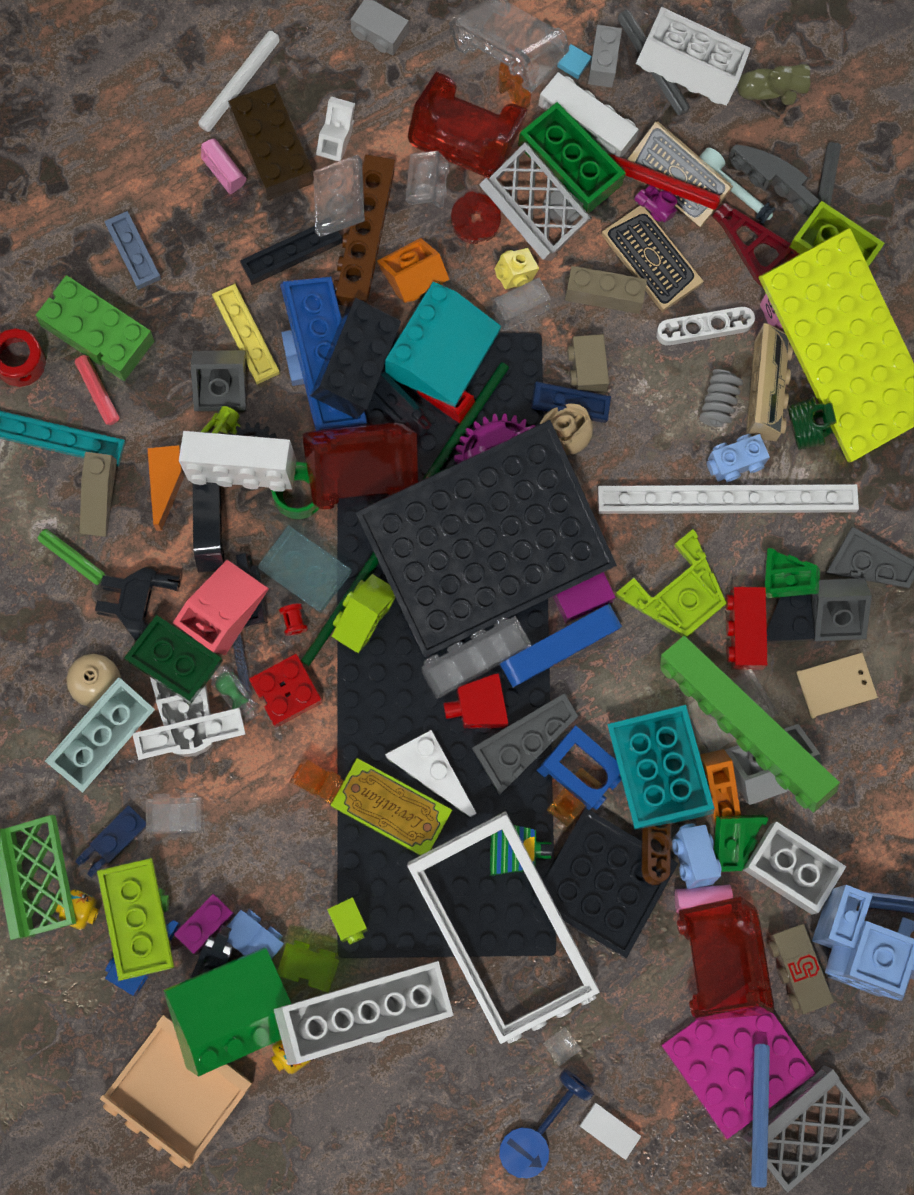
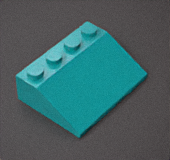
M433 282L385 360L386 373L399 383L456 407L463 392L466 390L500 332L501 325L456 291Z
M686 705L607 724L634 829L687 821L714 813V804Z

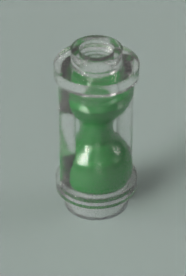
M227 665L218 668L210 678L212 680L211 685L213 688L216 687L231 709L240 708L242 720L245 723L251 721L259 714L257 710L260 705L255 703L235 675L233 668L230 669Z

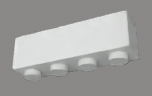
M558 72L541 92L538 106L546 111L558 102L607 154H613L622 158L636 141L639 129L631 120L622 118L610 105H604L590 91L578 87L570 77L563 76Z

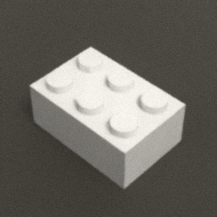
M774 822L766 830L743 871L812 915L819 913L846 866L780 823Z

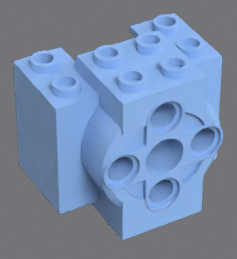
M848 885L833 888L824 903L812 942L832 949L825 969V973L828 974L827 977L878 997L884 996L902 1001L909 980H914V939L910 937L914 931V921L902 917L897 932L864 921L873 895ZM859 900H860L861 903H860L859 909H858V911H857L856 909H857V906H858V903H859Z

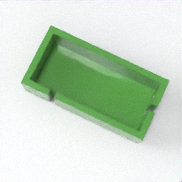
M67 275L54 290L53 295L55 299L53 300L49 297L35 315L41 327L83 355L89 356L98 365H104L107 371L122 381L127 379L155 342L149 329Z

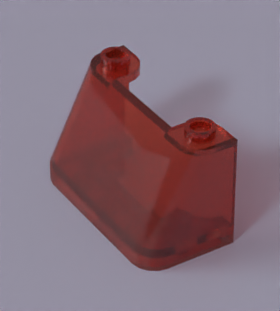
M436 71L414 105L408 130L409 142L419 150L490 178L506 162L525 121L528 109L516 104H507L502 109L500 115L455 97L457 86L453 79Z
M385 423L310 431L302 434L312 502L319 509L334 508V505L339 503V498L381 493L392 495L418 482L417 433L403 424Z
M739 896L679 910L680 919L677 920V927L680 935H684L690 941L698 993L693 994V999L689 1001L692 1016L699 1021L773 1013L774 1001L760 919L755 906Z

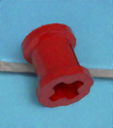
M300 603L287 605L279 609V613L283 615L286 626L285 636L298 635L308 630L307 625L303 623L300 611L303 608Z

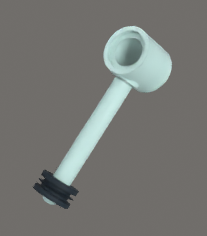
M706 148L699 157L733 186L731 189L733 194L758 213L755 217L756 219L760 218L762 220L761 223L764 224L773 217V213L776 210L775 207L771 208L772 205L769 206V202L763 205L721 170L725 166V160L719 152L712 148Z

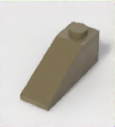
M85 452L81 480L80 534L107 537L117 459L112 455Z

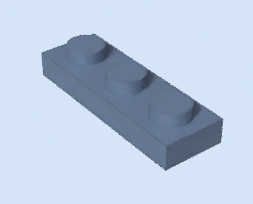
M128 211L104 221L137 289L139 290L161 280Z

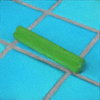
M44 529L39 534L37 539L44 546L95 585L101 583L103 575L105 576L102 570L48 529Z

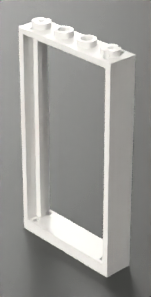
M506 811L408 862L407 866L500 1044L506 1041L508 1043L517 1041L523 1036V1032L531 1028L533 1031L538 1030L547 1024L546 1020L557 1016V1018L563 1017L572 1011L571 1007L579 1003L586 1005L596 999V994L600 993L599 988ZM500 830H503L583 983L578 988L506 1025L424 871Z

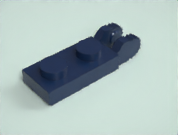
M128 805L89 844L90 847L76 859V863L79 866L85 864L97 851L103 858L89 869L87 874L93 878L97 875L98 870H102L108 863L111 864L149 824Z

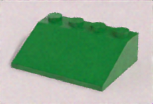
M265 947L163 990L186 1069L198 1077L281 1040L274 1009L291 1004L269 952Z

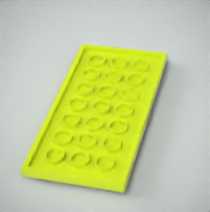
M850 228L843 230L758 277L819 404H833L837 423L830 425L847 462L855 461L914 427V362Z

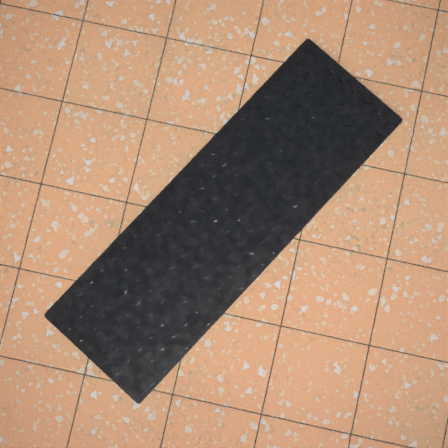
M397 333V334H396L395 339H394V342H393V344H392V347H391L390 351L392 350L393 346H394L395 343L397 342V340H398V338L400 337L401 333ZM498 333L465 391L473 395L474 400H476L501 362L505 363L509 369L474 422L476 421L482 426L483 417L492 422L493 414H496L498 420H502L503 415L506 414L507 421H511L514 415H516L518 424L526 419V428L532 425H540L544 417V411L531 409L534 384L536 382L543 383L542 336L539 333ZM384 364V367H383L382 372H384V371L386 372L385 364ZM397 381L395 382L424 412L422 416H425L432 426L427 433L418 436L412 429L401 428L371 398L365 411L367 420L365 426L337 430V605L374 552L355 512L421 481L460 424L420 396L417 390ZM474 422L472 423V425H471L470 428H469V429H471V430H473V431H475V429H474V427H473ZM456 448L441 471L459 463L454 461V456L462 454L457 452ZM378 563L372 574L389 584L380 563ZM396 598L389 611L379 621L369 642L359 653L337 640V793L358 758L452 809L432 849L506 811L513 825L536 830V842L552 843L551 859H535V867L543 881L554 861L552 776L548 774L544 778L536 770L552 753V745L550 744L499 795L472 748L505 728H464L461 716L446 719L443 703L458 700V687L498 673L508 726L549 703L550 668L512 687L500 666V663L549 637L548 599L425 658ZM432 730L472 804L476 815L470 817L458 810L453 804L424 786L402 768L390 762L385 754ZM337 810V905L353 898L367 928V931L363 933L365 938L350 945L348 941L342 942L337 933L338 956L343 959L455 957L407 866L409 861L420 855ZM491 835L424 870L469 957L553 956L556 953V931L546 912L530 903L535 895V891L525 872L490 875Z

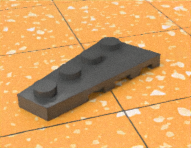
M565 693L472 748L499 795L578 717Z

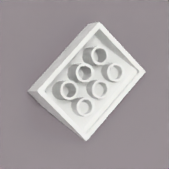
M661 7L636 64L647 72H654L663 76L665 80L671 83L685 86L692 93H700L714 103L727 106L740 80L751 48Z

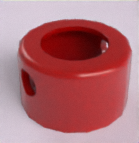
M17 328L5 330L0 333V354L7 346L17 342L27 343L30 354L27 361L17 367L7 366L0 360V379L11 386H28L37 381L44 372L46 365L44 351L35 336L26 330Z

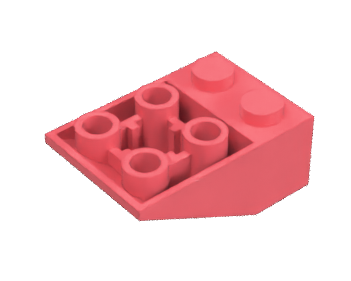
M226 560L187 600L173 624L212 652L226 655L269 588L229 560Z

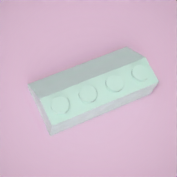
M118 677L45 762L83 793L131 738L132 733L138 730L155 709Z

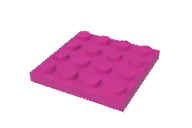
M748 981L661 1044L725 1139L730 1138L753 1121L754 1047L756 1044H767L770 1047L769 1108L816 1074L751 981Z

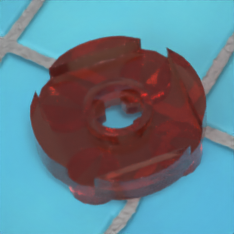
M472 191L466 193L465 196L458 199L451 211V225L455 235L462 241L470 244H478V242L485 240L487 242L494 238L499 231L501 210L489 196ZM479 214L482 221L472 223L470 215Z

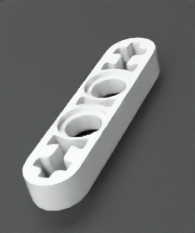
M737 307L667 319L659 324L656 337L663 345H675L744 333L751 329L755 321V315L750 308ZM740 315H742L744 319L748 318L745 325L742 324V321L735 320H738ZM719 318L724 322L725 327L721 330L714 329L711 321ZM730 321H735L732 327H730ZM691 322L696 323L700 327V332L691 334L687 331L686 325ZM679 325H681V334H682V336H680V331H677L678 328H679ZM665 328H669V331H677L673 332L671 338L667 334H662Z

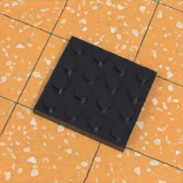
M585 807L544 877L543 883L565 924L620 957L627 959L678 863L670 858V875L667 880L659 885L647 883L642 875V841ZM656 866L653 867L652 871H655L656 876H659L660 872L656 871ZM535 893L530 903L544 910Z

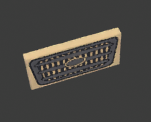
M659 122L654 123L627 159L720 196V203L733 188L728 181ZM674 195L677 198L675 206L699 227H702L715 211Z
M638 206L602 231L601 236L632 275L637 278L647 279L645 291L662 312L703 284L704 281L645 207Z

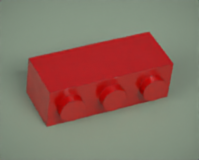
M733 587L729 595H726L725 600L727 603L725 605L726 610H730V620L726 622V635L730 636L731 646L727 647V662H731V670H763L768 666L766 587Z

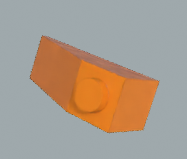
M179 445L147 448L153 525L156 531H162L184 479V472L179 463Z
M724 749L700 754L715 808L714 813L711 814L714 830H716V816L741 815L733 761Z

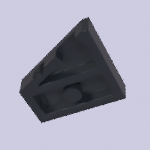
M810 594L779 597L767 628V643L813 641L815 638Z

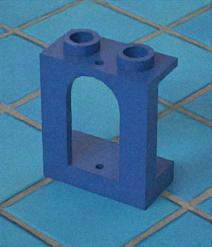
M574 726L536 770L544 778L550 774L579 799L588 810L592 808L597 810L606 800L603 794L607 789L613 790L622 780L617 761L577 726ZM574 744L578 745L606 771L607 781L600 789L588 787L560 763L561 759Z

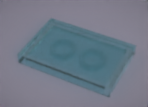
M289 525L258 565L260 571L319 613H322L352 572L349 567Z

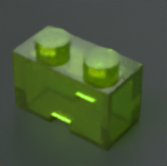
M294 940L293 945L287 943L277 970L278 975L299 982L300 977L309 980L308 986L330 993L340 960L335 959L336 953L322 948L319 953L310 951L309 944Z

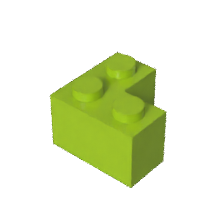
M373 574L365 582L361 580L354 592H350L345 598L343 606L346 608L344 612L340 611L335 618L333 625L336 628L331 637L359 653L369 642L379 621L389 611L396 598L390 585Z

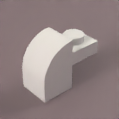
M335 97L329 99L325 124L319 133L316 155L341 161L353 129L355 103Z

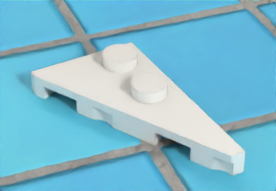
M432 730L385 754L390 762L402 768L407 774L419 780L424 786L453 804L458 810L470 817L476 815L472 804Z

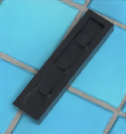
M332 218L240 260V264L250 284L254 285L342 244L343 238Z

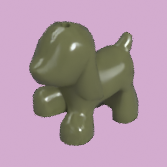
M808 64L749 71L740 77L737 84L738 94L749 101L780 97L784 105H793L797 96L796 92L806 94L809 91L811 85L810 67Z

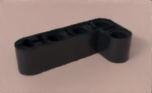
M206 482L204 485L192 483L193 550L197 572H215L225 562L222 544L221 486Z

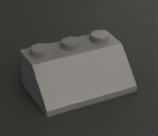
M799 724L784 729L822 765L819 751ZM739 745L725 750L733 761L737 786L749 805L790 791L789 789H783L769 770H763L749 751H743Z

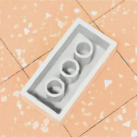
M183 431L179 463L188 481L198 485H204L206 482L217 483L223 487H231L232 484L243 485V487L248 489L269 487V489L279 492L285 489H293L297 459L290 440Z

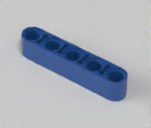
M607 604L500 663V666L512 687H515L623 626L611 605Z

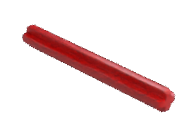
M608 154L626 172L625 176L668 191L713 210L717 209L720 204V196L619 156Z

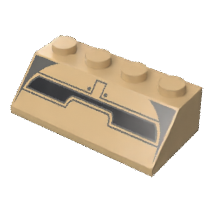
M766 323L763 324L754 341L746 434H751V436L760 434L762 440L777 441L781 433L784 434L786 430L787 420L783 418V409H787L789 395L785 394V385H788L790 382L791 370L787 369V362L792 358L793 348L789 345V340L784 332Z

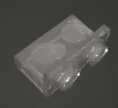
M438 151L410 154L405 199L410 205L434 203L438 208L444 207V198L447 196L446 178L450 168L448 161Z

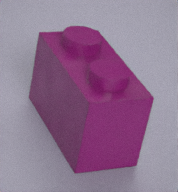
M604 572L552 596L565 624L613 603L616 598Z
M212 894L174 935L193 954L197 955L203 949L205 941L208 940L209 936L214 938L219 932L221 925L225 926L235 914L216 895Z

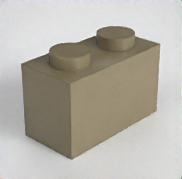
M604 334L574 336L571 346H567L568 361L573 362V370H570L571 386L575 385L576 390L586 392H606L609 385Z

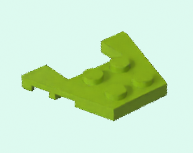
M694 529L674 545L691 567L655 597H650L635 578L615 594L617 598L686 638L727 604L714 573L711 572L705 552L701 549Z

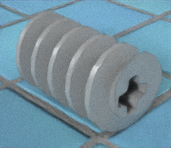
M714 369V376L710 379L711 385L707 389L708 395L704 399L706 404L702 407L703 413L700 414L699 419L708 426L723 427L724 423H732L733 419L727 414H734L735 409L729 406V404L735 405L738 403L737 398L732 395H740V389L735 386H742L743 380L729 371Z

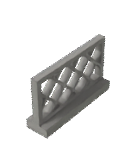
M524 143L490 178H485L479 184L538 255L546 261H552L558 255L557 252L592 219L527 143ZM525 152L531 157V169H519V158ZM505 172H513V187H504L498 179ZM518 172H531L530 187H518ZM536 172H543L547 175V188L535 187ZM552 182L557 188H552ZM517 190H529V205H520L517 202ZM534 191H547L546 206H534ZM552 191H560L564 195L563 206H551ZM568 201L572 204L573 207L568 206ZM533 209H546L545 224H536L533 221ZM551 209L563 210L562 225L550 224ZM568 210H577L583 218L576 225H567ZM539 227H545L544 232ZM549 228H562L561 239L554 245L549 239Z
M825 1065L768 1113V1143H779L777 1158H768L767 1169L787 1193L871 1120L839 1080L840 1077L836 1072ZM833 1086H836L840 1091L839 1104L826 1103L827 1092ZM845 1099L849 1102L850 1105L845 1104ZM811 1106H820L819 1122L806 1121V1110ZM826 1107L839 1108L837 1124L824 1123ZM845 1109H854L860 1116L852 1125L843 1124ZM790 1124L799 1125L798 1140L785 1139V1130ZM805 1125L818 1126L817 1142L804 1141ZM824 1127L837 1128L836 1139L832 1143L823 1142ZM751 1128L742 1138L752 1148ZM784 1144L797 1145L796 1160L783 1159ZM803 1145L816 1146V1156L811 1161H802ZM772 1163H777L776 1168L772 1165ZM782 1164L796 1165L795 1175L788 1182L781 1176Z

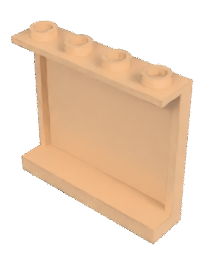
M163 1015L157 1022L156 1028L106 1094L101 1096L100 1100L105 1103L102 1107L111 1115L116 1117L117 1114H120L127 1120L125 1125L136 1134L141 1131L149 1137L147 1142L158 1151H161L163 1148L170 1153L169 1159L181 1169L184 1166L190 1168L252 1086L253 1082L229 1063L199 1077L186 1069L172 1019L167 1015Z

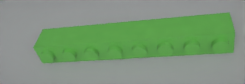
M683 636L661 655L660 668L663 674L669 679L673 678L686 696H692L706 715L711 714L717 720L720 729L735 737L739 747L745 752L749 751L763 770H769L783 789H789L803 808H809L814 813L837 793L840 782L689 639Z

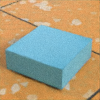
M570 44L559 60L557 67L574 78L579 79L590 63L592 56Z

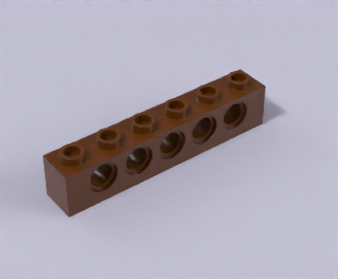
M365 154L364 162L358 164L357 178H360L359 186H354L352 201H355L354 210L349 209L347 224L350 225L349 233H344L342 248H345L344 257L339 256L337 265L340 277L339 280H334L333 283L338 305L348 306L354 298L368 304L395 173L394 159ZM375 182L379 184V186L371 188L368 187L367 184ZM366 205L374 207L371 211H365L362 208ZM365 228L368 229L370 232L365 235L359 234L357 231L359 229ZM355 252H362L365 254L362 258H355L352 256ZM351 275H356L360 279L356 282H351L347 278Z

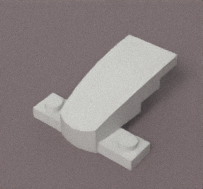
M151 677L156 703L164 726L132 733L138 760L170 752L184 757L197 756L213 746V742L246 734L240 708L216 714L210 713L207 685L203 687L192 704H190Z

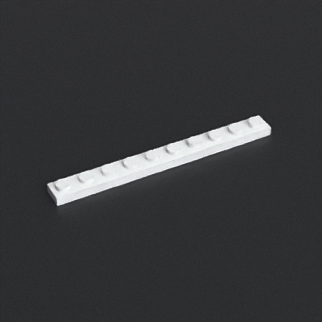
M857 484L598 486L597 488L598 514L857 512L859 510Z

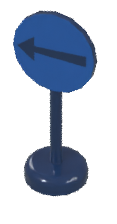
M566 1069L561 1072L559 1079L568 1091L538 1130L527 1127L511 1130L504 1136L500 1144L499 1157L502 1166L508 1173L517 1178L528 1179L537 1176L544 1170L549 1160V1147L542 1135L571 1097L576 1095L578 1098L588 1101L594 1096V1092L588 1085Z

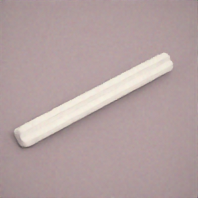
M273 31L267 32L198 122L203 130L206 132L211 131L228 109V101L238 96L279 43V36Z

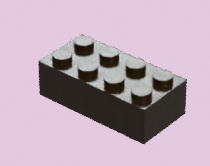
M276 84L228 101L231 117L267 201L314 184L313 169Z

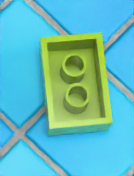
M821 201L795 236L790 247L801 254L843 230L850 228L869 267L885 243Z

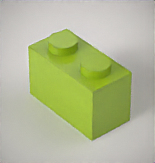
M353 898L327 909L342 942L348 941L350 945L365 938L363 933L367 931V928Z

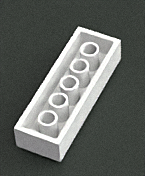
M439 961L274 1009L288 1065L299 1064L454 1016Z

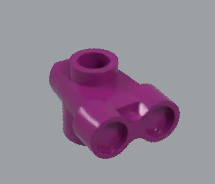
M651 185L645 190L642 189L634 198L640 206L650 211V215L654 220L659 222L663 221L665 223L669 221L677 212L674 208L677 204V198L668 191L660 192Z

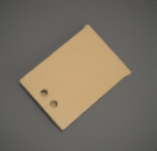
M863 653L796 672L811 718L878 698Z

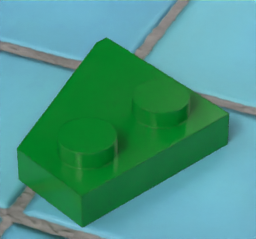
M773 548L767 549L765 577L767 598L819 594L820 569L817 565L807 561L802 562L797 557L791 555H783Z
M716 816L714 854L721 864V872L743 870L748 861L749 853L754 849L758 841L755 838L762 824L766 826L768 822L767 816Z

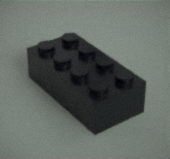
M354 298L344 311L310 397L355 419L360 417L368 408L401 321Z

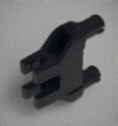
M156 566L144 567L124 579L103 575L101 581L103 590L121 594L118 604L97 600L95 611L98 615L119 619L134 640L137 641L150 624L147 623L146 617L152 590L155 587L178 592L180 588L178 583L181 584V575L159 572Z

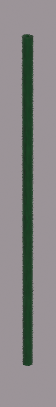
M501 362L423 479L441 471L459 444L460 437H464L466 429L470 428L508 371L509 367L505 363ZM374 552L301 659V662L309 667L336 628L333 622L340 611L344 612L346 607L343 606V602L350 592H354L361 580L365 582L378 565L379 561Z

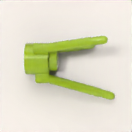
M222 406L201 432L208 433L214 426L215 428L212 433L218 434L219 431L228 433L230 430L232 434L236 435V426L240 427L237 423L240 415L235 410Z

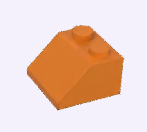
M422 238L377 260L379 267L395 294L404 303L417 300L421 294L428 291L433 282L442 285L450 280L440 254Z

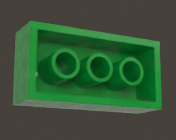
M558 102L520 132L518 146L521 147L524 143H527L559 181L583 204V208L588 214L623 185L626 172Z

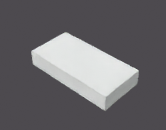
M597 1103L593 1104L579 1125L625 1160L641 1138L638 1133Z

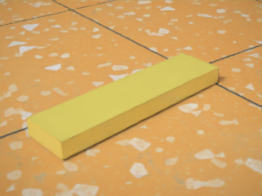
M236 284L213 293L212 297L238 349L245 350L246 365L256 385L279 375V369Z

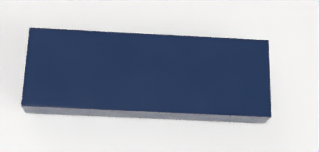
M536 382L534 384L531 409L550 412L558 407V411L567 408L565 404H578L587 410L592 421L606 423L609 417L611 396Z

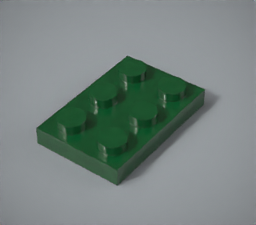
M158 615L154 617L124 657L128 663L190 704H192L223 662L220 656Z

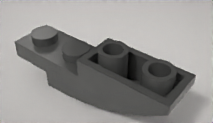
M737 144L732 148L728 159L734 168L742 170L749 177L753 185L760 187L764 191L772 185L776 193L781 197L787 198L797 212L804 214L808 218L811 216L820 201L804 187L808 179L806 175L788 162L763 150Z

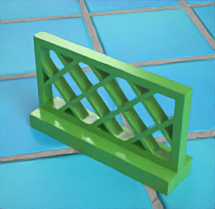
M49 815L9 828L0 829V887L10 940L25 939L76 924L56 815ZM48 823L49 835L45 841L37 833L43 824ZM23 831L28 835L23 847L18 845L15 832ZM34 840L42 845L37 858L28 852ZM48 850L54 854L55 859L51 868L42 862ZM24 857L33 862L28 874L23 872L21 863ZM39 867L48 873L42 885L33 879ZM53 877L59 881L60 885L56 895L47 889ZM30 884L39 890L33 902L28 899L26 891ZM44 894L53 900L47 912L38 906ZM58 904L64 908L66 916L64 921H58L52 916ZM36 911L44 918L39 928L34 929L32 916Z

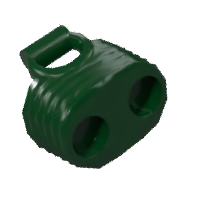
M812 397L806 401L803 400L797 404L788 405L798 450L825 446V437L833 434L830 425L837 423L833 404H816L815 398ZM823 409V413H817L816 411ZM823 418L824 424H817L815 420Z

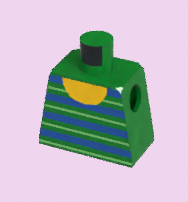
M514 825L534 866L536 858L551 859V842H536L535 829ZM503 830L492 834L490 875L524 871Z

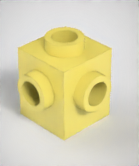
M525 248L504 252L500 256L494 270L497 278L502 282L506 290L513 287L522 288L531 283L539 267L529 249Z

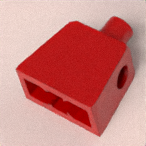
M499 673L458 687V700L443 703L446 719L461 716L464 728H506L508 726Z

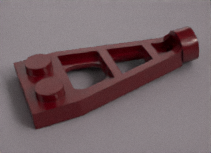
M727 202L712 216L722 226L751 276L762 288L759 276L800 255L790 247L791 243L738 210L733 209ZM743 226L749 228L757 235V239L749 246H746L737 235V231ZM760 244H767L778 252V257L766 267L760 265L754 255V249Z

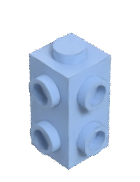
M746 434L739 437L736 443L730 445L722 443L715 446L708 457L709 461H707L710 474L712 476L715 475L718 482L724 479L726 482H730L741 476L740 473L746 471L755 473L762 470L770 456L760 434L755 436Z
M686 824L680 827V830L672 840L673 852L678 856L680 862V876L685 881L687 889L713 885L721 877V864L715 857L713 838L708 833L706 825Z

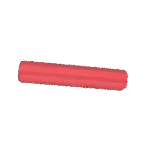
M79 356L75 359V364L105 424H115L119 421V415L89 356Z

